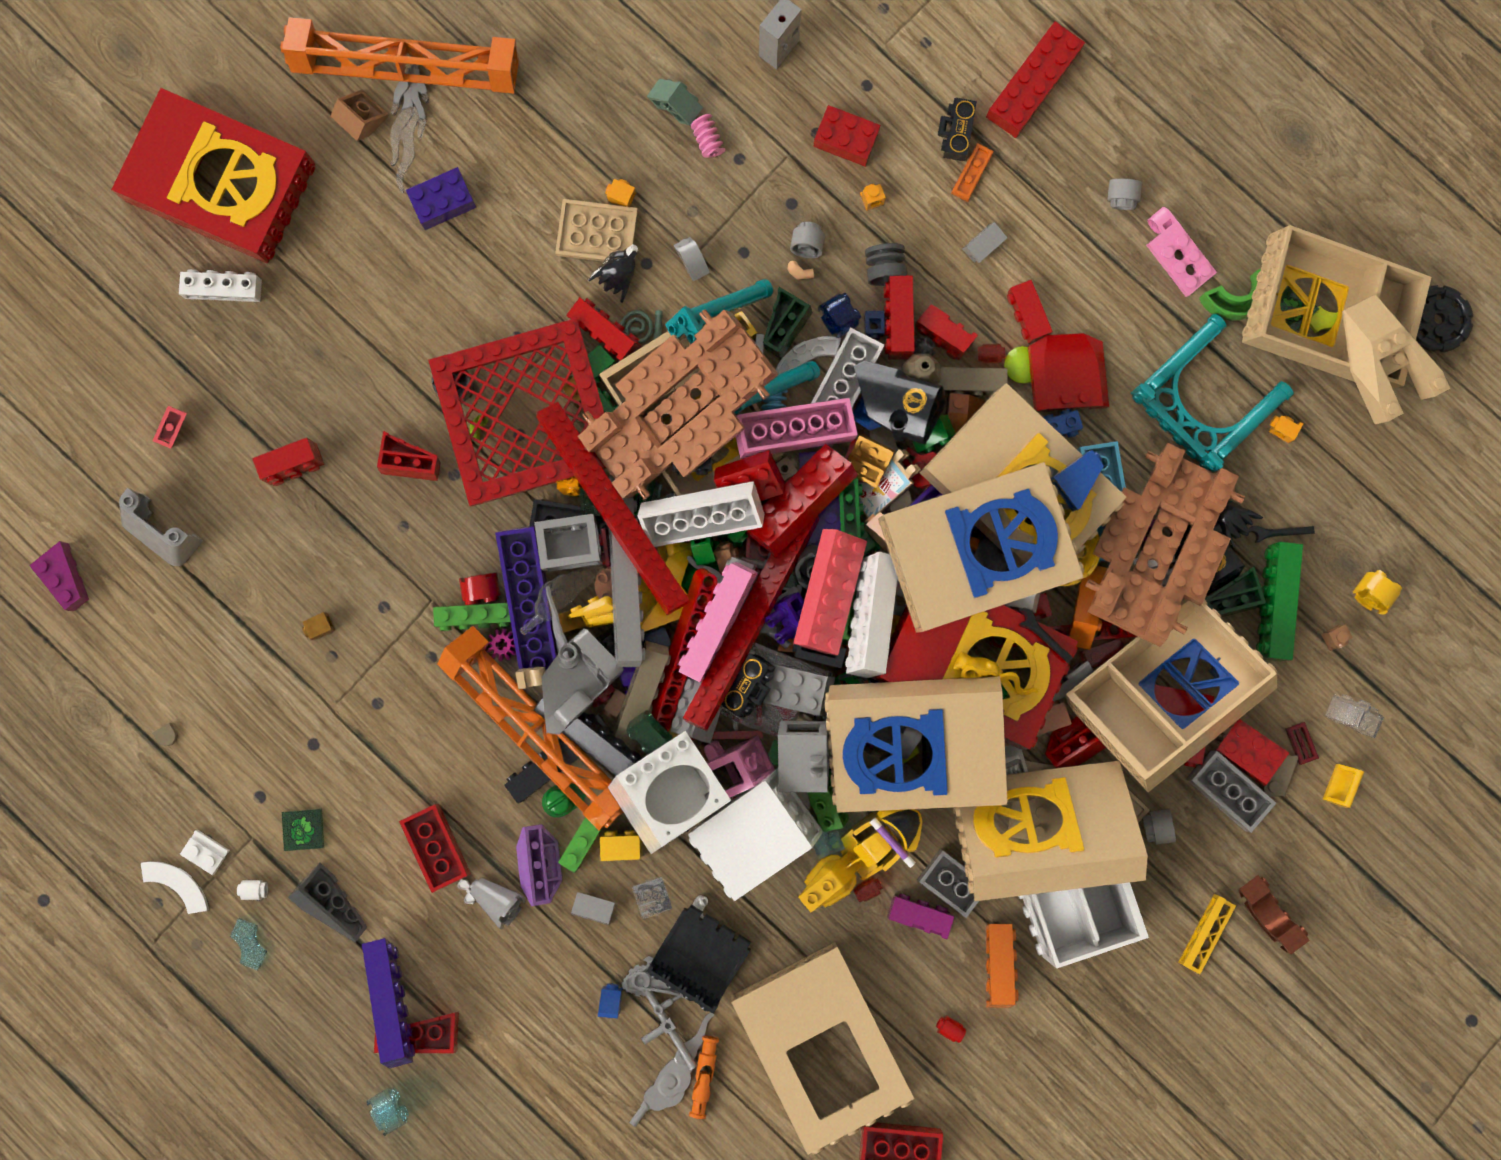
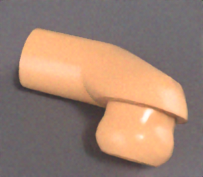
M796 261L788 263V272L795 279L814 278L813 269L803 270Z

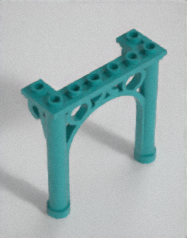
M762 279L752 286L691 309L684 306L665 325L671 336L676 335L679 339L685 334L688 342L692 344L697 340L694 335L706 324L699 315L700 312L706 309L708 314L714 317L723 310L732 312L769 298L773 294L772 284L769 280ZM808 361L779 374L764 388L770 394L769 397L774 396L805 381L817 379L820 376V368L816 362ZM757 392L738 408L734 414L737 415L746 407L762 401L763 399Z
M1212 314L1207 319L1205 325L1143 384L1141 383L1131 392L1133 400L1139 405L1142 404L1146 409V413L1151 418H1155L1165 432L1168 431L1173 436L1174 442L1182 445L1186 449L1187 455L1200 463V467L1211 472L1221 469L1224 463L1223 460L1274 410L1294 395L1292 388L1285 382L1280 381L1237 424L1227 428L1206 426L1198 422L1186 411L1179 397L1178 379L1183 368L1227 327L1226 322L1217 314ZM1173 376L1171 389L1161 388ZM1161 393L1172 395L1173 404L1171 407H1166L1160 402L1159 395ZM1177 408L1175 412L1177 414V422L1167 412ZM1188 427L1192 430L1197 428L1198 430L1191 437L1183 428ZM1200 432L1210 434L1212 440L1210 446L1206 447L1199 442L1198 434ZM1229 433L1217 444L1216 434Z

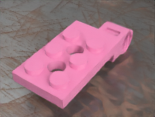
M1162 207L1147 220L1150 228L1159 235L1146 246L1185 297L1192 294L1217 273L1167 208ZM1176 250L1182 252L1183 258L1181 260L1175 258ZM1187 265H1191L1194 268L1193 275H1189L1186 272Z

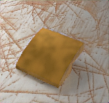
M860 434L847 460L852 463L858 475L856 478L877 488L895 450Z

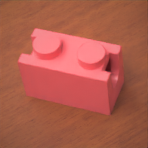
M168 405L153 441L171 449L187 413Z

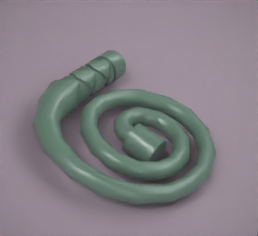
M634 310L628 312L622 318L620 324L624 326L626 320L635 314L646 318L649 330L647 335L638 341L640 344L650 338L653 325L649 315L643 311ZM660 310L655 311L653 340L662 335L663 311ZM637 317L630 319L625 326V332L628 335L630 334L629 328L633 322H639L642 326L641 329L639 327H631V333L634 335L643 333L646 327L645 322Z

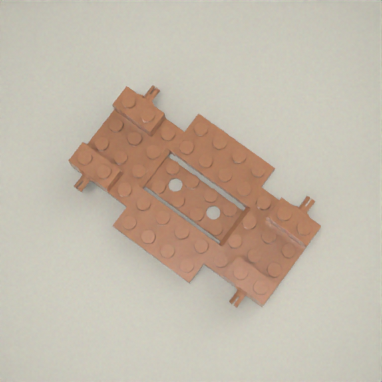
M706 309L700 312L699 315L706 324L694 335L697 340L685 348L678 337L672 335L615 384L626 399L624 403L613 412H605L598 419H594L589 411L582 415L589 425L577 437L588 452H595L615 479L612 484L622 498H632L639 492L643 500L647 499L650 494L645 486L672 464L675 465L683 477L689 476L745 429L734 414L738 408L757 392L763 400L770 396L764 387L779 374L732 312L723 310L714 318L708 314ZM700 368V370L696 374H693L688 381H686L682 386L678 387L674 393H672L667 399H664L661 402V404L658 405L653 411H650L646 417H642V415L645 414L644 412H646L651 406H653L658 400H660L665 394H667L672 388H674L693 370ZM695 388L701 391V397L697 400L693 399L691 395ZM666 413H669L672 417V421L668 425L662 421V417Z
M1170 443L1166 444L1160 455L1150 451L1147 452L1145 458L1155 462V466L1141 495L1125 487L1122 489L1121 492L1126 496L1123 501L1124 505L1119 511H1114L1110 515L1111 519L1105 525L1092 553L1110 562L1100 584L1088 579L1085 587L1096 591L1087 612L1159 647L1168 639L1173 629L1183 635L1188 627L1177 622L1178 614L1182 607L1180 603L1183 598L1199 606L1203 604L1231 539L1214 531V526L1230 499L1242 503L1245 496L1234 492L1239 476L1223 468L1215 474L1183 458L1185 450ZM1158 509L1160 511L1155 519V522L1150 530V533L1145 541V544L1139 554V557L1134 565V568L1132 571H1130L1131 565L1142 544V541L1147 533V530L1152 522V519ZM1189 524L1191 525L1189 534L1184 542V545L1180 551V554L1176 560V563L1172 569L1166 585L1163 587L1161 586V584L1166 576L1169 566L1173 561V557L1177 551V548L1180 545L1182 537ZM1162 529H1171L1172 536L1166 537L1163 535ZM1148 560H1155L1158 563V568L1151 569L1148 566Z

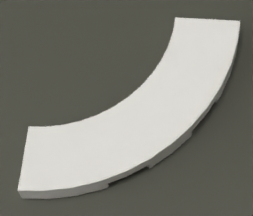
M823 336L799 343L781 359L776 371L778 374H781L814 358L823 356L835 357L841 338Z
M164 862L141 863L143 882H158L175 890L184 901L188 914L209 910L202 888L198 886L192 879V876L186 871Z

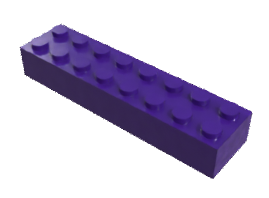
M535 525L498 531L495 535L519 669L545 667V670H547L558 655L553 631L552 612L546 594V586H548L546 573L540 567Z

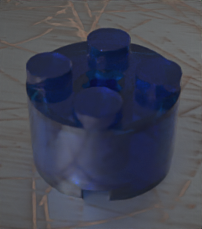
M846 293L837 294L818 306V311L823 313L821 319L832 335L837 334L836 338H840L848 333L850 327L856 328L861 318L860 312L852 307L850 298Z

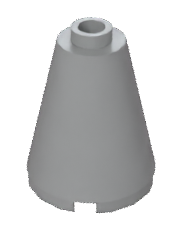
M484 878L476 879L470 886V894L500 929H504V924L507 926L511 924L522 909L519 907L520 903H525V897Z

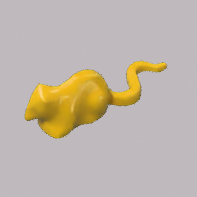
M961 652L954 663L953 668L955 670L962 669V678L1000 676L1001 683L1005 680L1014 681L1015 691L1020 695L1039 692L1037 688L1029 690L1021 688L1020 678L1016 673L1006 672L1001 674L998 665L987 658L972 657Z

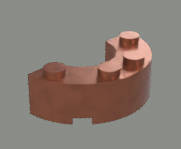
M1257 875L1238 890L1241 898H1246L1245 906L1265 933L1274 942L1279 941L1282 944L1280 948L1291 955L1310 941L1307 937L1309 934L1303 926H1298L1292 922L1290 915L1285 910L1282 911L1277 905L1279 904L1278 900L1271 894L1268 888L1270 886L1264 877L1260 878Z

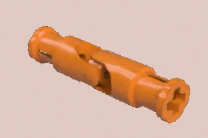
M702 1036L703 1047L702 1052L699 1053L696 1070L697 1082L693 1088L692 1111L689 1112V1116L696 1119H706V1104L710 1098L709 1083L713 1079L717 1056L715 1051L716 1045L719 1042V1038L714 1036ZM703 1066H710V1073L704 1070L700 1071Z

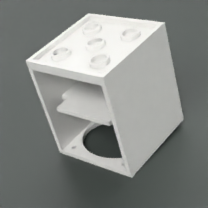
M686 731L616 775L608 786V789L650 854H653L731 801Z
M777 768L755 787L744 791L704 819L688 836L690 837L691 845L701 853L702 861L706 865L709 864L713 870L714 878L724 886L725 894L736 901L813 848L822 835L823 830L796 792H779V770Z
M1130 882L1018 896L1019 899L1024 901L1023 912L1025 917L1030 919L1031 925H1029V930L1032 937H1036L1038 944H1035L1038 955H1042L1055 968H1060L1149 938Z

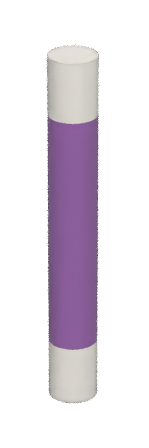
M876 817L869 822L910 868L916 863Z

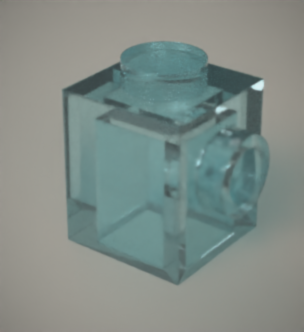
M828 831L823 832L813 846L819 860L845 849L838 831L830 834Z

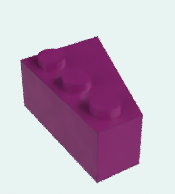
M59 541L29 566L64 610L75 611L88 601L89 598L82 578L78 574L76 561L73 560L70 544Z
M899 893V896H893L887 916L889 920L948 939L954 916L947 911L948 908L937 905L936 908L929 906V902L918 899L916 902L910 900L911 896Z

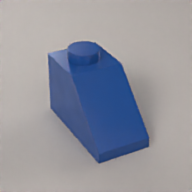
M618 984L603 986L598 1017L618 1019L621 1012L623 988L618 987Z

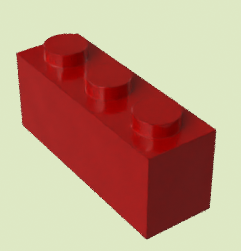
M1032 279L1010 287L1007 300L1014 307L1016 321L1021 324L1023 339H1027L1028 344L1047 335H1051L1053 332Z

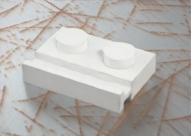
M195 830L180 855L211 875H214L230 850L201 831Z

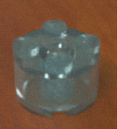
M387 1088L366 1101L367 1106L370 1104L372 1106V1110L369 1112L379 1131L384 1129V1136L405 1125L408 1120L407 1116H409L405 1105L400 1106L398 1102L400 1096L396 1088Z

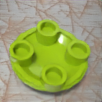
M1016 347L1005 358L1004 367L1007 368V376L1017 383H1031L1028 347Z

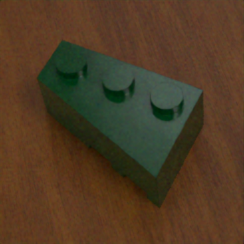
M781 287L778 288V295L763 341L765 349L780 359L783 358L813 313L811 305Z
M1255 567L1205 598L1207 606L1211 610H1217L1221 617L1260 608L1266 604Z

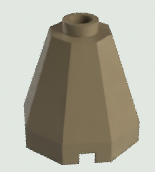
M913 354L902 364V371L908 377L935 384L941 381V365L930 354Z

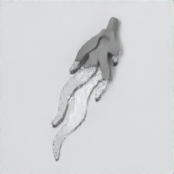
M411 64V68H408L406 74L420 75L419 65ZM400 81L394 91L393 107L391 110L393 116L398 112L401 100L404 97L403 107L393 123L390 134L393 153L391 166H395L399 160V142L401 139L403 141V158L396 174L397 184L401 193H404V175L415 157L413 144L415 127L419 121L417 136L419 139H422L426 126V114L420 101V94L426 104L429 102L427 88L423 83Z

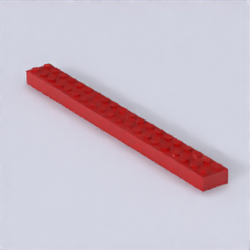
M559 402L538 411L536 418L665 614L669 615L687 605L689 598L592 452H588L577 437L580 435Z
M818 516L777 557L771 554L685 712L683 716L685 722L708 731L763 628L765 617L771 613L796 566L800 554L805 549L820 521Z

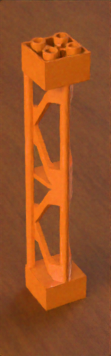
M289 17L288 24L284 26L285 37L284 41H281L280 48L281 52L284 53L285 63L288 64L292 73H318L492 90V92L511 94L515 92L519 67L515 39L492 37L491 47L315 31L311 19ZM337 41L375 45L358 51H350ZM388 48V51L384 54L374 53ZM426 49L462 52L465 54L448 60H441ZM317 55L334 57L341 62V67L315 65ZM478 56V59L473 63L463 62ZM347 58L370 61L362 65L356 66ZM394 62L398 73L374 71V69L382 63ZM406 64L423 65L431 71V75L405 74ZM437 67L457 68L459 70L446 75ZM475 70L488 71L490 82L464 79V75Z
M474 626L470 627L444 648L437 665L452 680H455L558 786L598 831L604 826L608 828L618 816L624 813L608 789L612 780L577 744L563 733L559 735L546 733L545 719L534 711L538 704L523 689H518L517 682L485 651L489 643L488 640ZM477 661L480 675L471 667ZM493 670L526 704L498 694ZM464 671L483 689L481 694L461 676ZM492 699H493L500 707L493 705ZM512 707H513V708H516V709H519V710H522V711H525V712H528V713H522V712L514 711V710L512 709ZM505 717H510L524 731L522 737L504 720ZM525 721L534 723V725L530 727ZM541 727L544 740L536 733ZM558 737L591 771L564 762ZM531 738L547 755L548 759L544 761L526 741ZM557 766H558L564 773L558 772ZM578 775L583 776V777H587V778H590V779L581 778V777H579ZM571 783L576 784L592 801L589 806L569 787ZM590 788L604 791L597 796Z

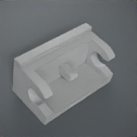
M993 222L965 245L962 250L974 263L976 261L980 263L1005 241L1007 236Z
M577 892L571 914L609 925L615 903Z

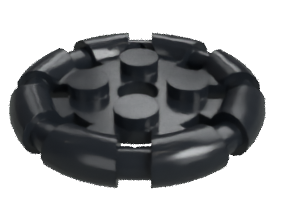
M1429 286L1425 301L1426 305L1423 309L1416 341L1423 349L1432 352L1435 350L1448 352L1458 348L1462 341L1465 342L1473 328L1471 318L1474 317L1468 300H1464L1461 297L1462 293L1448 286ZM1437 295H1441V299L1437 300ZM1453 301L1459 305L1456 309L1451 304ZM1435 315H1440V316H1441V318H1442V323H1441V324H1438V323L1435 322V320H1434V316H1435ZM1460 318H1463V324L1459 323ZM1452 332L1456 335L1455 338L1451 337L1450 334ZM1435 337L1440 338V343L1435 341Z

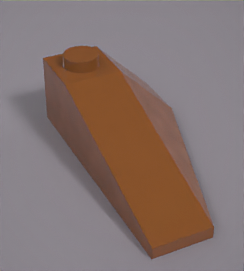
M949 394L947 397L946 415H948L955 433L983 406L985 400L971 395Z

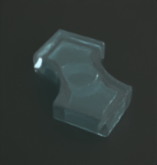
M239 918L230 937L238 943L241 949L240 963L258 971L267 951L257 941L256 932L258 926Z

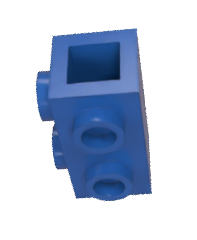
M1071 409L1060 412L1061 415L1054 417L1053 414L1043 417L1062 436L1067 435L1068 438L1079 435V431L1083 429L1078 410L1072 412Z

